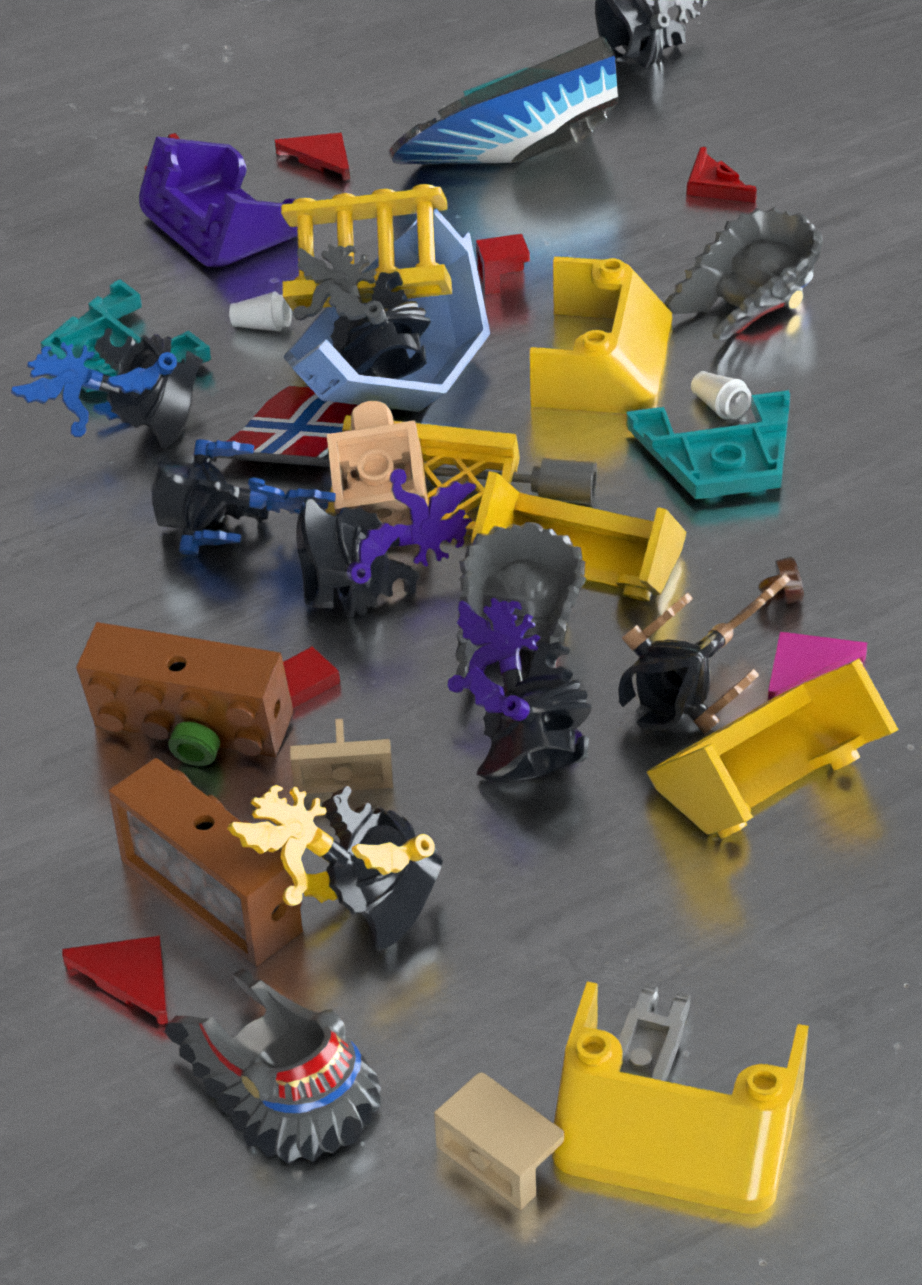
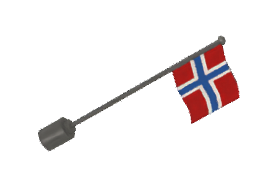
M288 386L269 399L242 430L227 440L254 445L253 454H240L229 457L217 456L212 461L216 462L217 458L330 467L329 458H323L329 453L327 434L342 432L345 416H352L353 409L358 405L323 401L310 387ZM543 458L540 467H533L532 475L513 473L512 482L531 483V492L538 493L539 497L576 505L593 506L597 486V463ZM438 467L432 472L435 476L454 477L460 473V470ZM482 471L475 476L476 479L487 480L489 471Z

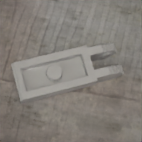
M645 983L635 1009L630 1008L618 1038L623 1051L620 1072L666 1081L683 1036V1028L691 1004V995L678 991L672 1001L668 1017L653 1014L658 1004L659 989L656 985Z

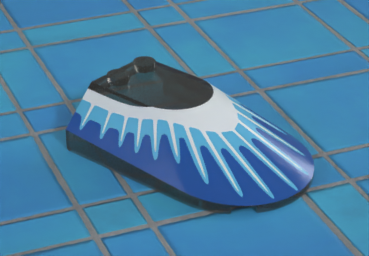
M599 37L475 91L439 110L438 113L441 119L438 121L434 118L423 124H417L392 145L389 150V156L393 163L398 165L517 163L573 138L576 143L581 142L596 132L594 128L610 119L608 113L618 104L615 55L606 38Z

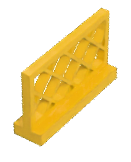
M345 416L342 432L352 430L351 416ZM394 421V424L401 423L403 421ZM415 423L422 451L424 474L435 487V489L427 493L428 505L430 497L436 495L438 487H447L452 481H457L460 484L466 481L476 484L475 490L478 494L462 504H458L452 513L444 514L441 520L448 519L459 509L465 510V513H468L480 505L484 487L475 476L486 469L502 471L501 476L511 485L513 473L517 472L520 460L516 434ZM443 464L455 465L460 470V473L443 484L432 472ZM328 502V509L325 512L336 516L334 502ZM474 521L465 527L467 530L465 535L472 536L475 526Z

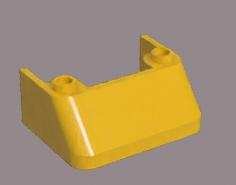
M554 256V315L614 319L611 333L591 330L579 336L575 341L573 350L530 348L531 407L626 414L628 411L656 408L672 333V312L628 264L619 259L609 258L600 260Z
M489 471L470 543L473 544L477 533L488 534L494 525L507 528L511 524L521 526L526 522L538 523L544 529H553L557 535H568L573 546L581 547L582 560L585 561L584 577L587 581L623 588L624 596L649 602L651 595H661L682 552L687 532L669 511L664 508L657 507L654 521L520 493L498 473Z
M856 659L777 695L659 763L646 773L654 788L706 835L717 832L720 839H723L748 825L746 821L753 818L750 813L753 806L817 768L830 764L835 771L860 758L856 749L866 743L888 736L899 729L861 660Z
M587 981L564 1053L554 1116V1124L564 1131V1142L552 1153L555 1165L564 1173L572 1176L735 1212L755 1214L768 1209L777 1197L801 1095L809 1026L797 1024L787 1068L769 1064L749 1066L737 1076L732 1095L620 1072L623 1055L622 1046L615 1036L609 1032L597 1029L598 983Z

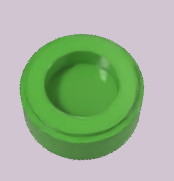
M181 722L175 726L168 746L173 755L182 762L194 766H205L215 760L220 747V739L215 732L204 725L195 722Z

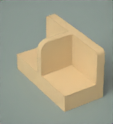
M343 718L335 719L336 743L290 746L293 786L297 787L300 793L303 791L306 794L336 792L346 786H349L352 791L393 788L390 739L345 742Z
M482 1072L476 1074L434 1112L436 1147L519 1210H522L536 1196V1168L564 1142V1131Z

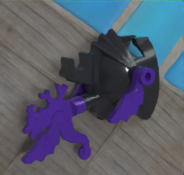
M399 468L392 470L390 474L391 491L396 500L410 508L412 521L410 525L395 524L391 526L388 523H382L376 513L366 512L361 507L354 509L343 507L339 514L333 516L323 511L314 500L306 499L300 508L296 527L297 552L301 564L305 605H311V607L333 608L334 588H336L348 619H353L357 613L362 616L367 614L369 607L376 608L378 605V595L393 596L392 585L399 578L404 582V591L409 594H415L416 582L420 577L419 572L412 570L410 565H404L403 562L388 559L386 551L391 547L418 544L420 550L413 558V563L418 564L421 562L423 566L427 567L426 554L429 548L435 553L436 561H441L442 557L448 559L449 553L441 551L440 543L443 540L451 543L452 539L455 538L457 540L455 548L462 547L465 542L463 536L467 531L465 527L472 520L471 518H463L466 513L465 510L461 509L448 519H441L444 514L452 513L461 500L476 489V484L467 482L460 484L457 481H452L447 487H438L436 495L430 497L429 506H427L425 499L402 489L401 484L406 483L407 478L405 471Z
M492 598V606H485L483 608V612L493 623L494 631L491 630L489 621L478 616L465 601H460L458 605L460 617L457 624L463 629V638L471 640L475 646L482 647L474 652L466 677L463 679L460 675H454L449 678L447 685L449 690L455 693H459L463 689H469L475 695V704L485 708L486 714L483 717L485 722L484 735L490 737L491 747L485 760L479 766L477 775L487 780L501 782L528 780L569 767L587 759L589 738L585 735L582 736L581 731L577 728L587 719L592 709L591 704L586 702L588 694L586 690H580V682L578 680L569 682L573 677V673L563 666L555 668L556 660L562 655H568L570 649L560 642L549 644L545 641L540 642L537 647L536 642L541 638L537 634L523 639L525 632L535 627V623L531 622L533 617L526 614L522 624L517 627L515 626L514 621L517 620V616L513 615L514 609H522L521 604L517 601H511L510 603L507 601L499 602L496 598ZM523 647H528L534 652V659L531 661L532 667L529 670V677L523 680L519 651ZM499 662L504 686L501 687L492 682L483 673L487 665Z

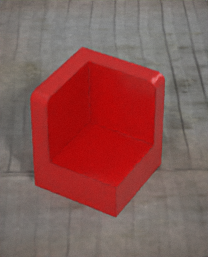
M522 233L476 240L477 271L485 295L501 293L500 274L523 271L524 263L530 261V252Z

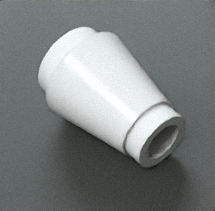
M274 291L238 303H232L229 309V316L233 327L280 332L282 327L290 326L292 311L283 295H279Z
M706 371L697 373L692 380V392L720 418L738 419L748 411L751 404V392L742 380Z

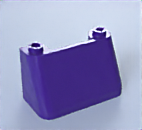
M156 136L140 188L139 204L141 210L203 265L207 267H225L297 237V227H290L281 214V205L291 204L296 199L288 198L282 203L256 201L241 189L243 179L246 176L247 166L240 152L231 145Z

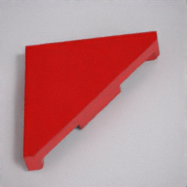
M342 132L274 139L277 155L291 154L298 157V161L301 164L322 172L327 168L340 173L343 181L350 179Z
M700 147L687 182L686 195L756 203L757 188L753 185H745L739 180L740 175L723 161L717 162L707 154L706 147Z
M160 935L62 949L64 965L68 970L77 969L95 980L97 987L127 1005L132 1002L155 1016L158 1024L168 1023Z

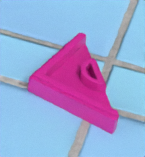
M780 632L768 689V701L801 683L851 661L860 659L863 662L866 659L868 643Z

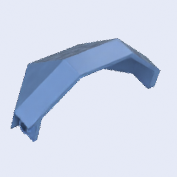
M436 208L433 210L435 262L439 265H445L452 281V294L408 299V301H416L418 308H424L426 311L425 317L430 318L431 321L420 337L421 346L424 345L426 348L427 364L420 370L400 379L358 375L333 347V340L330 336L334 330V322L340 317L334 307H326L284 355V359L323 401L356 405L367 401H379L385 403L390 409L415 412L423 410L447 393L491 334L469 231L461 237ZM417 220L394 241L395 267L399 269L412 268L419 263ZM378 257L361 273L378 268ZM406 349L410 359L415 354V351Z

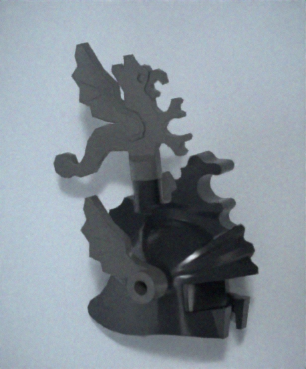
M595 0L597 30L606 56L608 58L615 56V63L625 62L628 58H632L644 68L649 67L650 63L655 64L657 58H661L663 49L672 46L671 38L674 46L686 43V27L679 22L688 23L685 10H687L691 19L699 16V11L694 10L692 4L693 2L698 4L701 1L700 7L702 8L707 5V0ZM678 7L677 22L674 19L670 20L667 14L669 8ZM622 46L626 53L621 54L615 48Z
M329 244V251L321 253L323 259L332 264L333 269L328 268L325 261L315 258L302 248H299L297 251V256L300 259L297 265L299 270L304 272L306 280H314L319 285L313 293L310 307L298 306L294 309L293 315L296 320L302 321L307 317H314L320 313L325 301L330 297V305L336 308L337 314L340 316L334 322V330L330 336L333 340V347L358 375L400 379L420 370L427 364L426 348L424 345L421 346L420 337L431 321L430 318L425 317V309L418 308L416 301H408L404 290L391 292L393 288L403 284L399 272L396 271L389 274L381 272L377 281L373 277L376 275L375 269L366 273H360L364 267L370 265V262L367 260V256L363 254L361 255L360 262L351 264L350 262L353 261V257L348 255L351 252H357L354 246L351 245L347 247L338 246L336 248ZM366 281L370 284L375 282L376 286L372 288L374 291L371 295L372 300L363 304L357 287L358 282ZM406 349L415 351V354L410 359Z

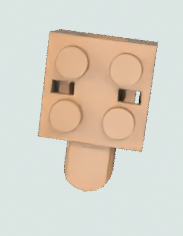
M379 401L361 403L353 409L351 431L327 434L333 493H336L334 502L336 515L340 513L343 507L349 509L361 507L366 512L376 513L382 523L385 522L391 526L395 524L410 525L412 524L410 508L394 498L391 491L390 474L392 470L397 468L404 470L407 478L406 483L401 484L402 489L419 495L425 499L427 506H429L422 451L415 420L394 424L392 413L385 403Z

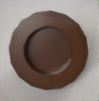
M787 557L776 560L777 575L762 580L758 585L759 591L763 593L781 576L786 574L790 581L778 591L782 592L786 605L803 601L804 590L795 559Z

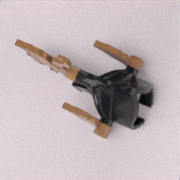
M786 574L781 576L727 624L720 623L715 625L706 636L695 644L671 639L652 643L648 638L693 599L688 592L644 630L637 624L625 634L622 640L639 658L623 673L620 679L618 702L624 707L636 696L632 681L633 675L636 674L640 704L661 712L672 713L669 717H663L649 710L636 722L639 727L652 730L668 729L688 714L703 734L712 729L720 721L715 714L747 688L759 674L755 669L751 670L716 702L707 707L704 702L710 689L709 658L731 641L733 629L755 613L765 602L790 581V578Z

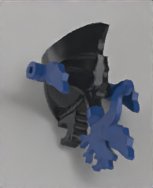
M107 328L103 336L96 341L94 349L99 353V358H103L105 363L110 364L111 369L116 371V376H109L84 366V362L92 359L95 354L93 351H87L86 345L82 347L80 358H75L72 353L73 344L67 346L63 342L60 348L66 353L64 359L57 358L56 354L49 356L47 352L52 348L51 346H45L41 349V354L37 355L36 360L30 361L27 364V367L34 369L30 372L32 378L45 375L55 378L47 379L42 377L32 383L15 386L11 389L13 395L23 397L27 403L37 401L43 405L49 399L55 400L63 389V403L79 419V422H74L71 425L70 433L74 437H82L87 430L85 425L89 421V412L79 399L81 387L109 393L107 396L109 402L93 406L95 413L105 415L109 421L118 418L122 420V423H129L135 428L147 425L156 434L160 446L167 450L176 442L186 425L192 406L196 373L203 359L187 351L185 358L180 363L177 362L175 355L170 353L171 337L167 336L163 339L158 334H154L151 338L142 335L140 343H135L133 337L128 336L124 346L115 347L110 342L112 330Z
M203 439L195 441L193 463L168 460L159 461L154 470L156 477L151 488L152 505L158 526L183 529L179 552L190 556L198 555L199 547L202 545L240 543L241 534L209 530L226 515L236 520H240V517L243 516L256 519V522L263 523L264 520L268 519L269 511L280 513V509H285L290 514H299L300 508L306 499L314 500L321 509H328V502H335L336 493L298 488L297 490H289L285 494L281 489L265 485V481L259 478H249V488L228 484L219 469L211 463L212 459L217 456L229 457L240 454H253L254 445L235 441L217 440L212 442Z

